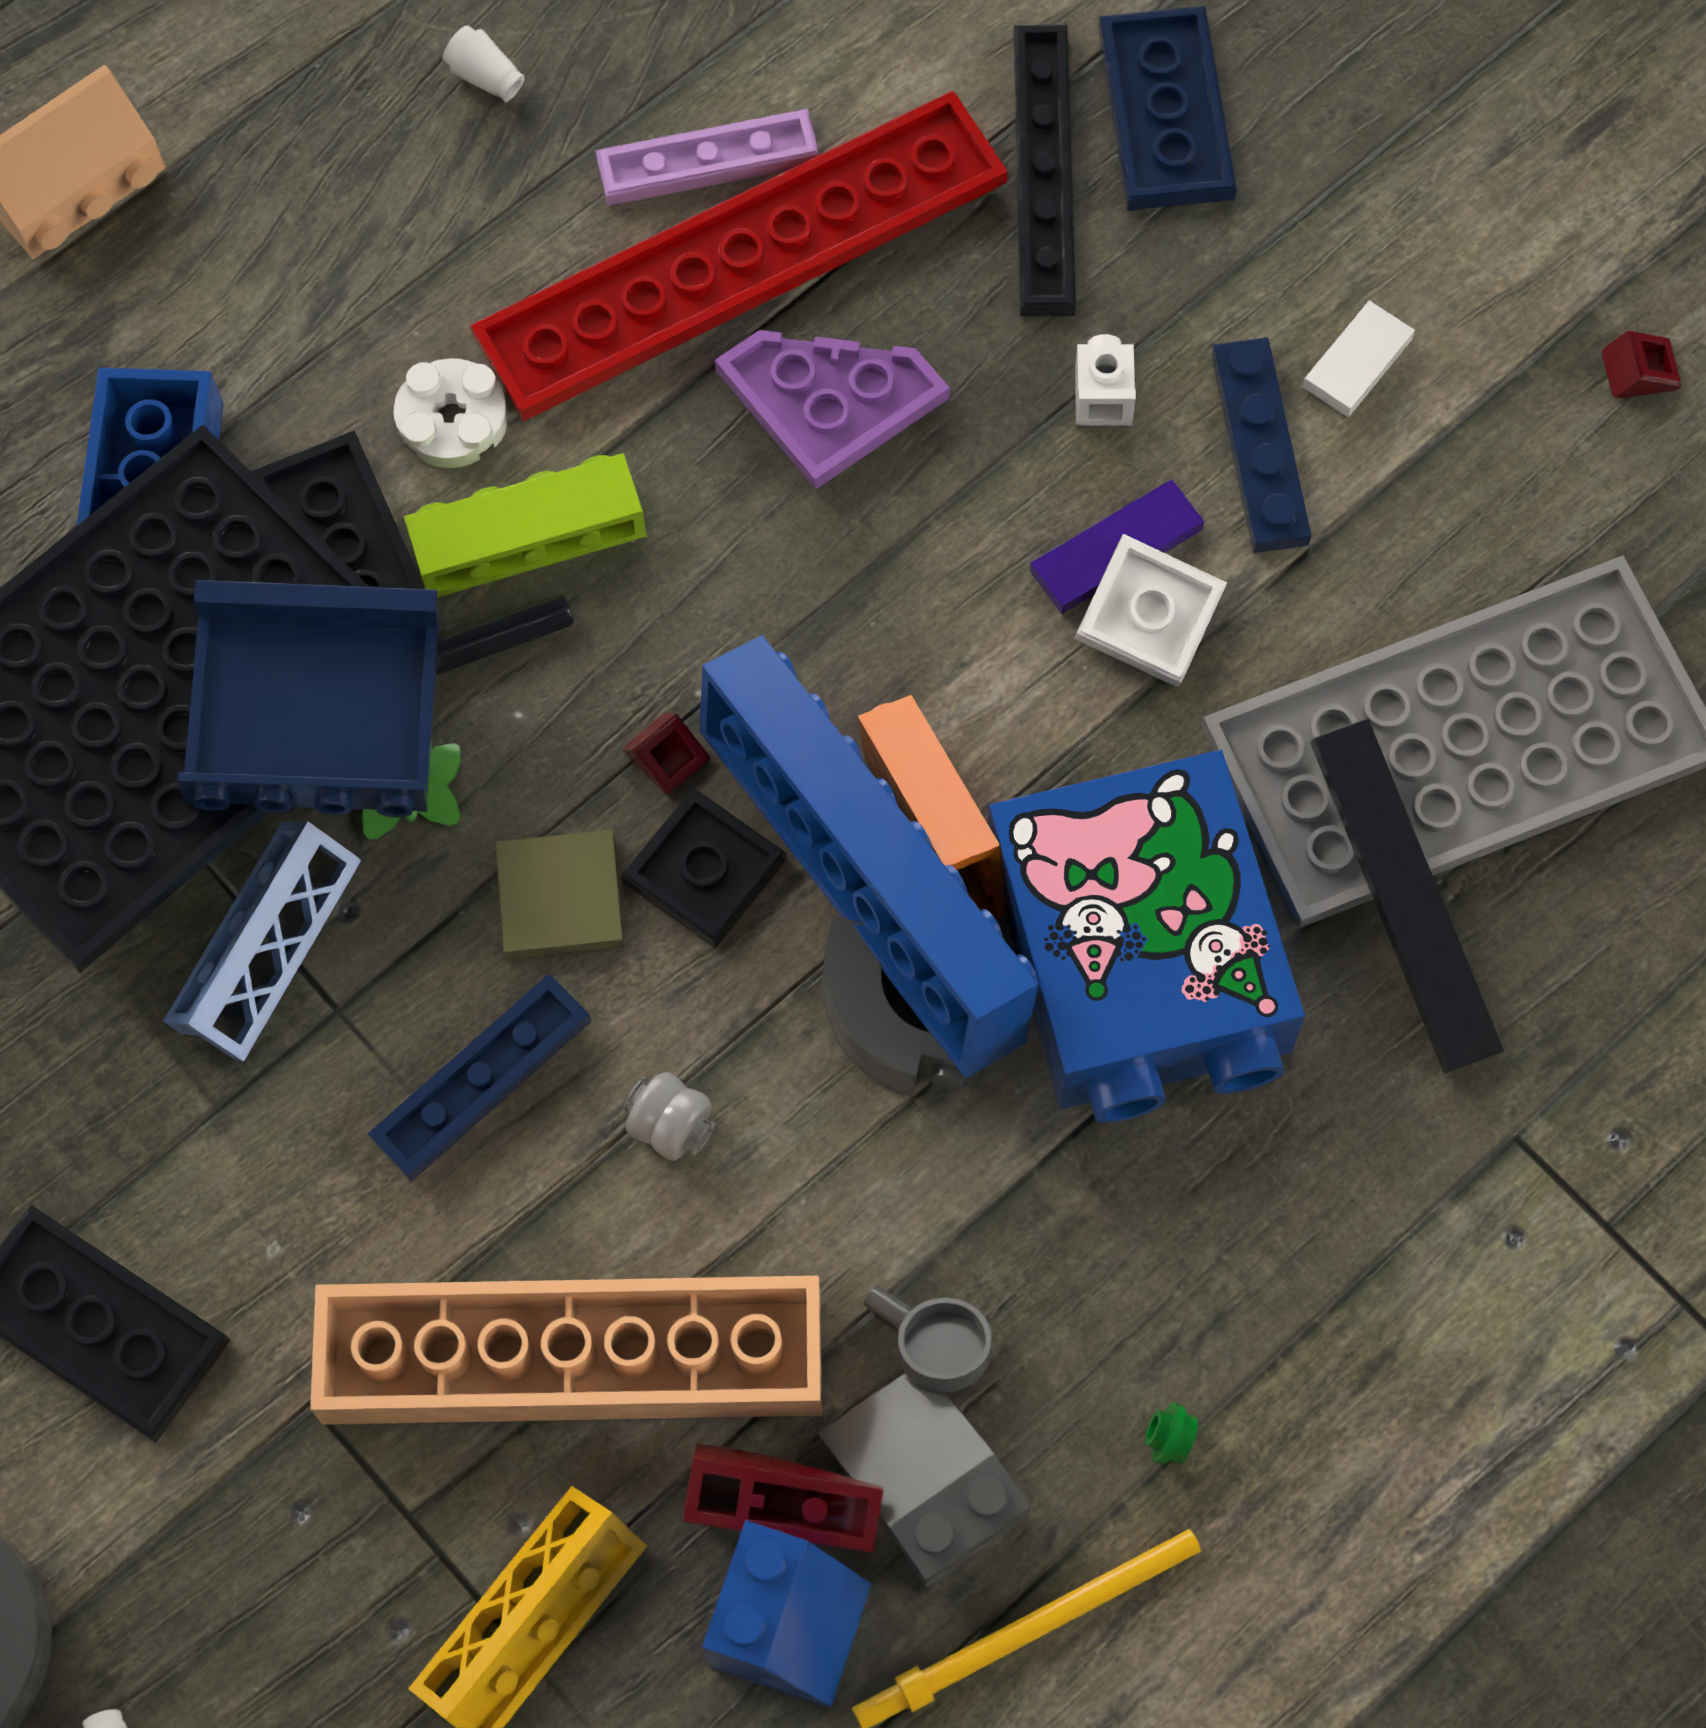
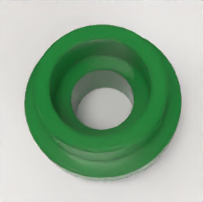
M1172 1402L1165 1411L1157 1410L1153 1414L1145 1436V1445L1152 1447L1151 1458L1153 1462L1166 1465L1171 1461L1180 1465L1188 1457L1196 1438L1198 1419L1196 1416L1187 1414L1184 1405Z

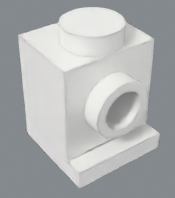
M1097 335L1089 339L1088 344H1077L1075 363L1076 426H1132L1136 400L1134 345L1121 344V340L1113 335Z

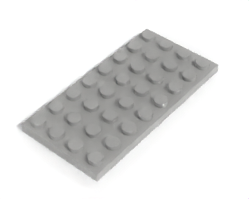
M1624 556L1203 717L1202 728L1213 751L1221 749L1223 751L1239 805L1299 928L1373 900L1311 747V740L1317 736L1369 718L1432 875L1444 872L1706 768V707Z

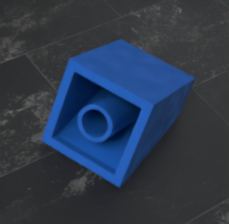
M745 1520L702 1645L710 1668L832 1708L872 1583L807 1540Z

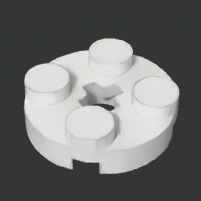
M442 359L431 363L422 362L412 366L407 372L406 381L400 387L394 403V419L403 443L416 452L417 458L428 465L439 468H460L480 460V453L486 451L492 444H494L495 448L502 440L508 423L505 396L491 368L463 359ZM448 404H458L459 408L466 409L465 413L456 414L454 422L451 423L444 422L443 415L438 413L441 408Z

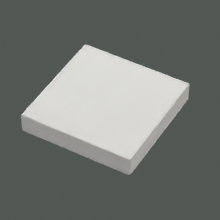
M1123 534L1074 639L1178 688L1183 681L1227 582Z

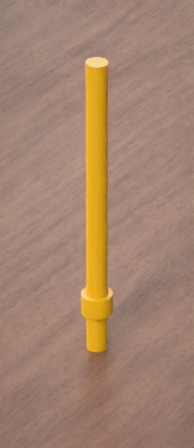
M1188 1529L921 1671L918 1666H915L894 1677L895 1685L852 1707L856 1720L861 1728H871L906 1708H909L911 1713L934 1702L933 1694L1200 1553L1201 1548L1195 1535Z

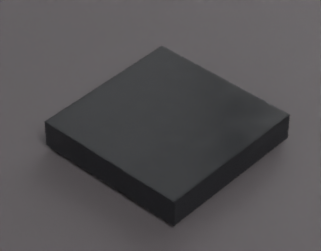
M693 787L623 872L621 877L625 885L716 949L787 861V853Z

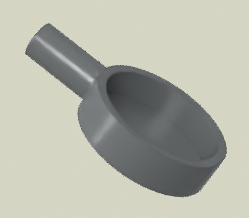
M878 1285L868 1292L864 1300V1306L899 1329V1360L904 1372L916 1384L932 1391L952 1392L972 1385L985 1373L991 1360L992 1337L986 1318L977 1308L967 1302L954 1298L931 1299L912 1308Z

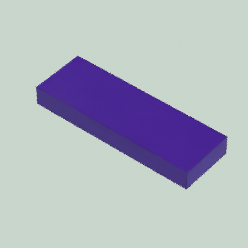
M1170 479L1032 561L1030 572L1059 612L1063 614L1094 596L1123 534L1165 553L1202 531L1204 520L1176 483Z

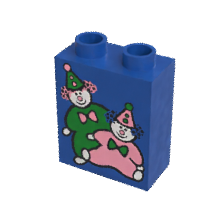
M1222 749L989 804L988 826L1000 844L1006 920L1016 955H1023L1031 963L1038 978L1039 985L1033 1007V1016L1060 1109L1091 1102L1096 1121L1102 1123L1119 1122L1145 1115L1164 1105L1166 1096L1163 1084L1209 1074L1215 1093L1232 1094L1263 1086L1283 1075L1285 1070L1280 1056L1292 1053L1305 1014Z

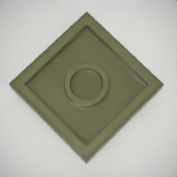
M613 829L495 842L503 949L506 959L624 947Z

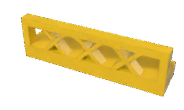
M571 1486L408 1689L455 1728H504L646 1549L647 1545L611 1511ZM581 1510L588 1514L587 1518L573 1535L563 1538L565 1529ZM543 1566L542 1574L535 1583L523 1589V1583L533 1569ZM502 1617L501 1625L490 1638L482 1640L483 1632L492 1620ZM460 1668L458 1679L441 1699L435 1694V1691L451 1671Z

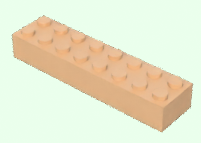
M819 1276L316 1285L310 1410L323 1425L822 1416Z

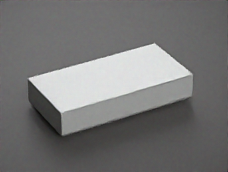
M1369 300L1305 377L1303 388L1349 418L1412 341L1415 330Z

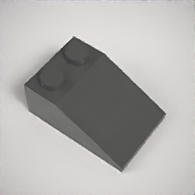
M906 1373L818 1433V1437L846 1477L884 1487L878 1523L925 1591L1029 1519L1030 1503L993 1451L944 1392L932 1391L921 1387L912 1381Z

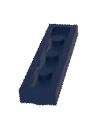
M1264 337L1213 344L1211 356L1253 553L1309 546L1312 535L1269 338Z
M548 974L368 1133L370 1139L401 1173L412 1182L591 1023L590 1015Z

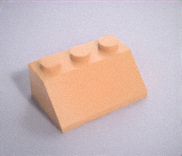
M105 65L0 135V222L32 259H35L46 250L60 246L68 235L90 220L105 215L113 204L135 189L147 186L155 179L157 174L166 169L155 138L111 71Z

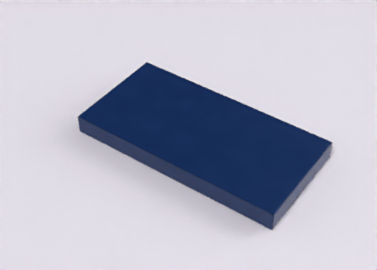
M1197 6L1099 16L1098 29L1127 211L1235 200L1237 188L1206 7Z

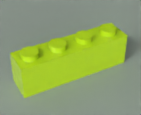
M624 453L611 457L607 455L593 456L573 468L559 472L541 471L531 475L526 481L503 488L486 487L476 491L469 498L448 504L442 502L430 503L421 507L416 513L404 516L425 589L437 590L438 597L647 537L643 510Z

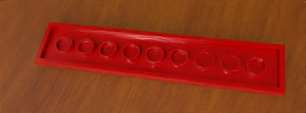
M954 90L470 325L472 335L524 422L1007 184L1008 171Z

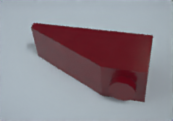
M697 1443L692 1460L682 1522L742 1531L744 1522L747 1520L811 1543L873 1553L884 1487L757 1452Z

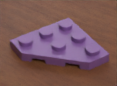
M759 330L715 359V370L815 490L950 399V387L916 348L893 346L892 351L861 348L860 342L823 337H815L814 342L784 339L780 332Z

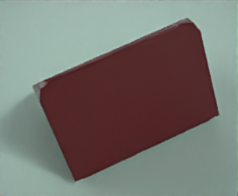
M1628 330L1602 350L1604 366L1614 397L1628 398L1670 392L1682 387L1669 338Z
M677 713L662 714L623 747V751L665 795H669L711 759Z

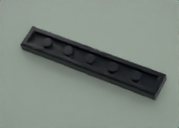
M1067 24L1014 25L1020 317L1075 316L1076 287Z
M1369 718L1313 738L1310 742L1443 1073L1452 1072L1503 1052L1504 1049Z

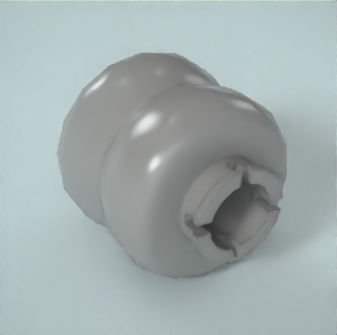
M661 1072L650 1082L647 1078L643 1077L632 1088L626 1098L627 1101L623 1105V1110L630 1112L626 1121V1130L629 1135L641 1142L651 1144L662 1157L671 1161L678 1160L688 1150L691 1151L692 1155H696L704 1147L715 1127V1122L708 1120L712 1111L711 1100L705 1094L687 1088L678 1077L670 1072Z

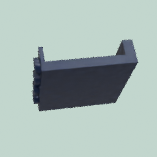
M196 580L194 604L198 614V627L184 772H178L177 780L185 803H193L194 806L200 809L211 811L224 810L230 804L254 805L256 809L269 813L286 812L291 807H315L317 811L328 815H344L350 813L352 809L376 810L379 814L388 817H406L411 815L413 811L427 812L440 620L437 590Z

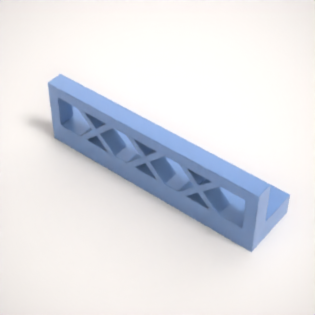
M282 821L163 1022L181 1034L200 1036L234 1060L244 1062L359 866L361 859L308 821ZM317 849H320L339 864L326 885L312 888L308 864ZM298 883L299 891L292 892L296 884ZM320 895L317 902L315 903L314 896ZM301 899L305 922L298 934L282 938L278 915L285 903ZM268 933L269 941L263 942ZM291 945L287 953H285L284 946ZM271 950L275 973L267 985L252 988L248 966L256 953ZM238 984L239 992L233 993ZM261 995L257 1004H255L254 997ZM241 1001L245 1024L234 1041L214 1028L213 1025L225 1004Z

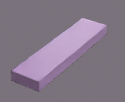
M808 109L600 149L596 150V156L607 206L788 171L819 156V151Z

